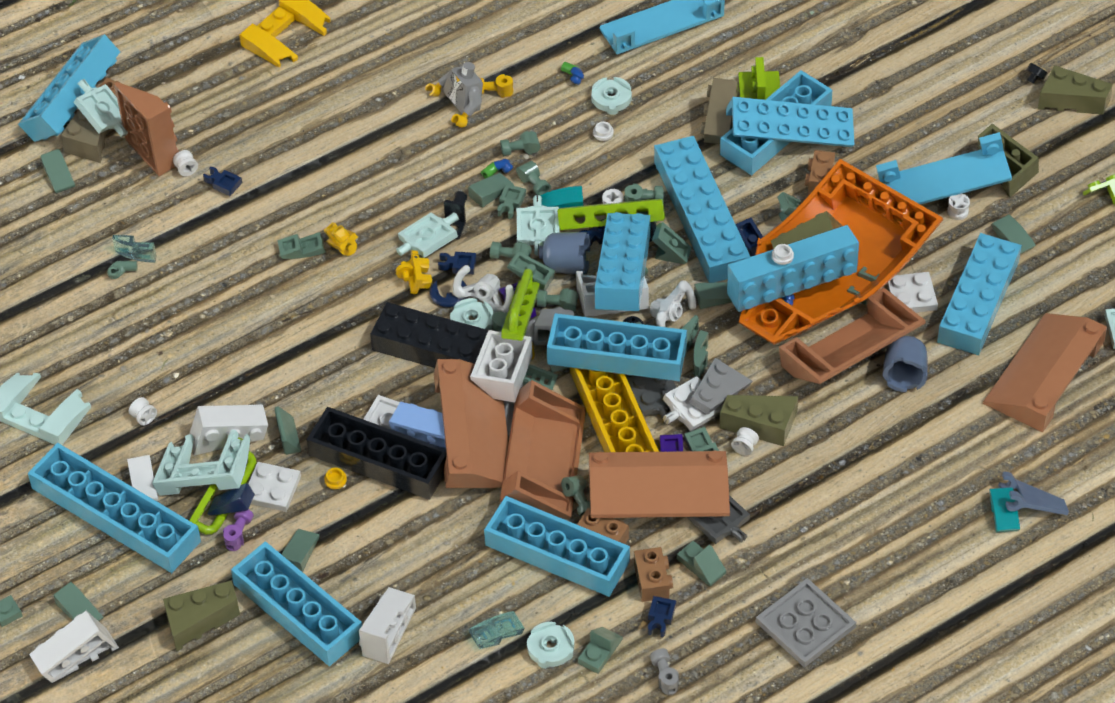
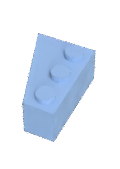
M400 402L389 420L391 430L446 449L442 413L434 409L419 407L412 403Z

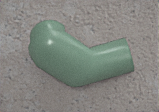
M116 261L108 268L107 274L111 279H117L126 271H137V261Z

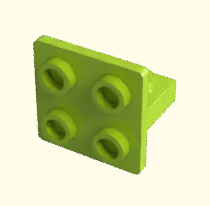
M755 57V66H751V72L738 73L741 98L766 100L780 88L779 71H765L764 57Z

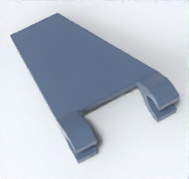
M1010 472L1002 473L1003 480L1009 481L1007 483L999 482V488L1013 487V489L1017 488L1018 492L1010 491V498L1016 501H1006L1007 510L1017 511L1021 508H1030L1068 515L1069 510L1064 499L1021 482Z

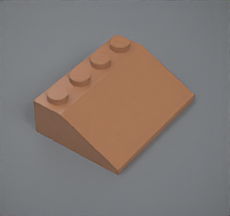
M119 82L114 83L122 125L128 131V134L125 136L127 143L158 176L175 168L173 157L179 150L176 147L177 137L173 131L175 125L171 119L170 114L172 110L169 104L163 102L156 95Z

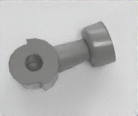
M664 648L657 649L650 654L652 664L659 668V689L665 695H673L678 690L679 673L668 665L670 660L668 650Z

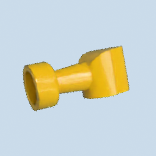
M502 74L495 81L484 82V78H480L483 83L482 94H484V90L497 91L498 95L504 98L512 96L514 92L513 78Z

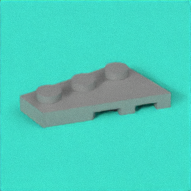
M715 358L688 403L709 414L724 404L727 395H737L741 390L748 388L753 381Z

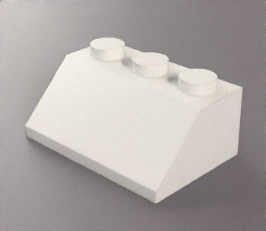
M488 330L470 379L493 399L515 402L532 358V338L524 336L522 341L502 339L501 332Z

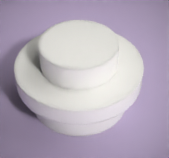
M599 122L593 129V136L600 141H607L614 134V130L608 122Z
M779 244L772 251V259L777 264L786 265L793 261L794 252L790 246Z

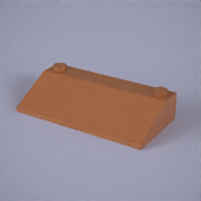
M883 287L867 298L868 314L810 347L797 337L779 346L781 367L794 378L821 384L924 325L925 319Z
M1045 313L989 392L983 404L1036 430L1044 432L1053 419L1057 401L1088 356L1094 358L1104 344L1107 326L1087 317Z
M437 359L434 371L435 392L440 393L447 454L444 465L445 488H502L509 444L504 401L493 399L470 379L475 364L460 359Z
M533 380L529 381L519 390L513 411L500 495L501 502L505 496H508L559 518L570 519L572 517L574 497H568L563 494L561 482L563 478L576 476L578 473L586 413L585 407Z
M726 451L589 453L591 518L730 516Z

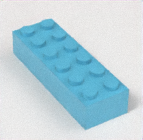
M105 34L81 43L18 125L34 142L61 134L65 123L74 117V112L78 109L73 102L77 97L85 93L78 83L85 79L91 88H96V83L106 76V70L116 63V57L119 55L120 50Z
M800 70L766 100L831 106L833 90ZM732 128L720 138V155L752 176L787 146L790 141L736 137L733 135Z
M619 212L607 214L595 283V309L639 311L650 242V215H643L641 213L622 214Z
M845 225L788 244L794 252V259L786 265H780L773 261V250L728 264L727 294L737 311L751 309L754 306L771 302L775 299L789 296L857 272L859 241L849 226Z
M980 233L940 323L937 343L972 354H980L1019 263L1022 245Z
M555 313L547 344V364L680 381L687 347V330Z
M505 496L484 529L485 546L610 597L630 563V546L508 496Z
M266 541L231 569L234 586L329 667L359 642V629L362 627V622Z

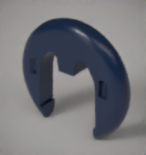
M437 280L430 288L432 301L441 307H454L459 301L467 298H457L452 292L447 293L445 298L442 297L438 291ZM462 280L461 286H462V287H465V286H467V285H466V283Z

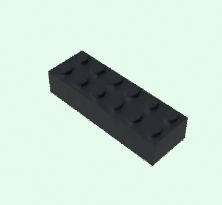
M387 302L370 333L373 351L435 368L437 359H460L475 364L488 330Z
M328 406L306 439L308 453L311 457L429 500L444 477V465L447 458L446 449Z

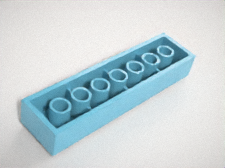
M690 136L654 145V163L708 282L714 283L728 279V264L749 258L750 254L695 137Z
M59 443L28 472L33 490L170 573H173L201 542L199 529L196 524Z

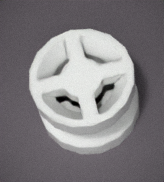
M182 150L173 157V164L178 168L181 176H190L198 169L197 161L193 159L192 153L188 150Z
M617 189L606 190L602 195L603 204L623 202L622 192Z
M965 194L950 196L947 209L949 217L954 220L965 219L969 213L970 199Z
M141 397L130 405L129 414L136 418L140 425L145 426L155 419L157 409L149 405L147 399Z
M742 427L738 430L737 438H734L731 446L738 454L744 456L751 455L754 450L753 446L759 441V436L752 429Z

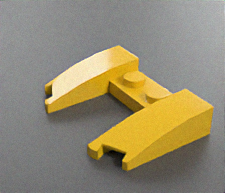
M279 0V7L257 26L252 23L239 34L240 43L245 49L273 65L281 67L279 60L288 57L292 62L298 60V55L276 39V36L295 20L325 36L327 28L323 27L324 22L330 23L331 19L310 0Z

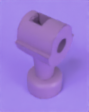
M249 509L248 511L235 512L234 518L236 521L234 525H228L223 529L227 550L237 551L241 545L244 546L242 532L244 526L251 523L254 516Z

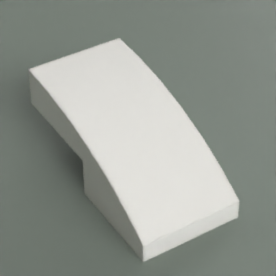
M150 455L127 459L132 487L153 500L159 501L157 491L152 484L154 475Z

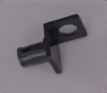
M462 191L455 192L453 201H444L445 218L453 212L459 218L458 221L451 224L458 227V237L455 238L457 240L460 239L466 224L465 202L467 194Z

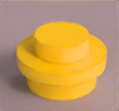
M334 467L326 472L324 482L330 489H340L346 484L347 476L342 469Z

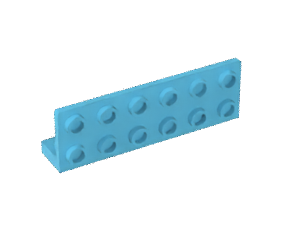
M671 0L601 25L600 31L615 53L620 54L723 17L725 0Z
M732 97L726 107V115L733 118V135L736 137L843 147L854 146L853 108Z
M1000 132L980 137L981 150L899 171L896 160L876 165L880 182L920 205L1011 181L1012 176L1004 153Z

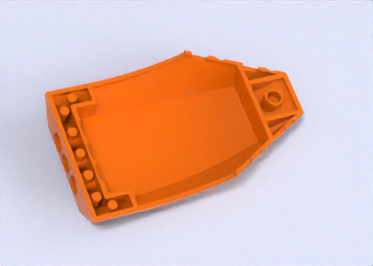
M839 159L792 214L761 239L758 238L756 255L773 250L771 240L777 238L780 234L786 233L796 228L797 225L813 219L817 214L827 211L842 226L848 225L859 241L857 272L793 293L795 297L793 305L785 302L782 298H778L771 302L754 306L751 309L743 310L740 314L739 324L773 345L811 329L838 313L864 301L881 289L910 261L940 225L943 217ZM863 267H866L868 269L865 273L875 277L879 274V276L871 282L859 277L858 272ZM853 286L855 287L854 290L860 293L854 295L847 292V290Z

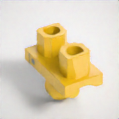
M334 222L323 230L329 237L326 240L329 246L338 249L340 253L346 256L355 253L357 249L355 240L358 236L354 232L345 229L342 225L337 226Z
M412 250L411 259L407 262H401V265L396 268L397 277L405 282L409 281L411 294H417L419 288L429 289L432 283V276L430 274H422V272H428L429 259L420 258L418 251Z

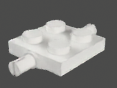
M696 376L664 395L663 400L670 407L671 412L664 415L663 420L664 422L666 421V424H670L678 419L690 431H693L720 415L723 405L706 414L688 403L701 382Z

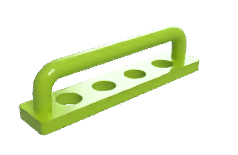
M663 199L559 208L557 211L560 230L606 226L607 216L603 221L597 220L595 216L616 212L637 214V212L649 211L650 222L663 221L665 219ZM586 217L585 221L582 223H578L574 219Z
M529 268L524 270L521 280L518 281L501 331L502 339L520 341L524 339L540 288V283L533 282V272Z
M250 451L241 485L247 483L257 464L256 457ZM216 484L209 486L189 520L198 526L200 533L206 535L216 533L229 514L217 515L210 526L199 522L218 489Z

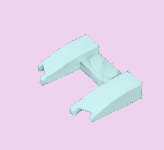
M16 373L0 386V421L54 445L57 443L63 445L91 408L89 402L84 403L81 399L83 397L81 391L76 389L50 416H47L21 405V402L41 378L40 373H33V375H20V373Z
M231 430L219 461L189 464L194 441L192 434L185 436L184 445L180 447H174L173 443L170 442L152 482L159 496L179 494L182 487L216 484L219 490L240 488L248 460L249 435L246 434L243 440L237 439L239 436L238 432Z

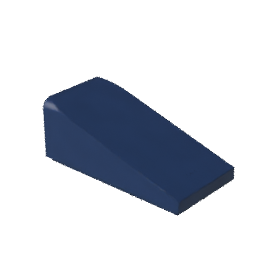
M750 217L735 225L750 257L756 255L758 238L761 239L763 236Z
M248 483L242 484L240 488L231 489L214 497L207 514L212 516L248 511L255 494Z

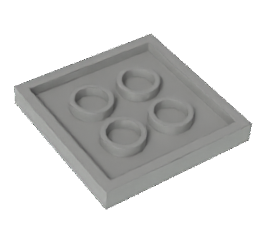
M808 578L756 617V623L804 668L854 630L857 623Z

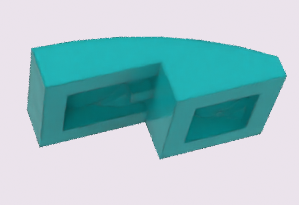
M582 186L560 188L540 195L542 197V206L559 208L583 206Z
M1013 487L989 489L996 533L1020 530L1018 510L1009 511L1005 505L1006 501H1016L1009 496L1010 491H1013Z

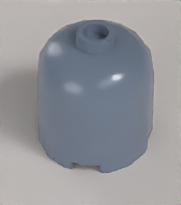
M587 232L552 233L546 237L544 245L539 247V258L543 259L544 265L555 270V273L576 274V271H583V274H587L590 261H586V251L590 252L589 234Z
M903 336L888 345L883 366V377L887 381L888 387L896 391L907 392V389L916 387L918 390L925 385L928 377V355L926 346L921 340L913 336Z

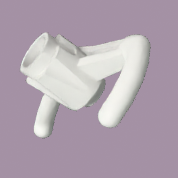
M465 265L457 272L453 281V294L457 298L463 299L464 297L472 296L490 304L494 313L500 311L508 313L514 296L512 285L506 286V301L502 305L498 294L500 280L496 275L486 274L477 283L462 287L461 282L464 276L470 272V267Z
M680 281L666 299L658 298L651 303L650 314L656 318L657 326L665 327L666 321H677L682 316L683 308L680 302L685 293L689 309L694 310L696 308L695 294L687 281Z

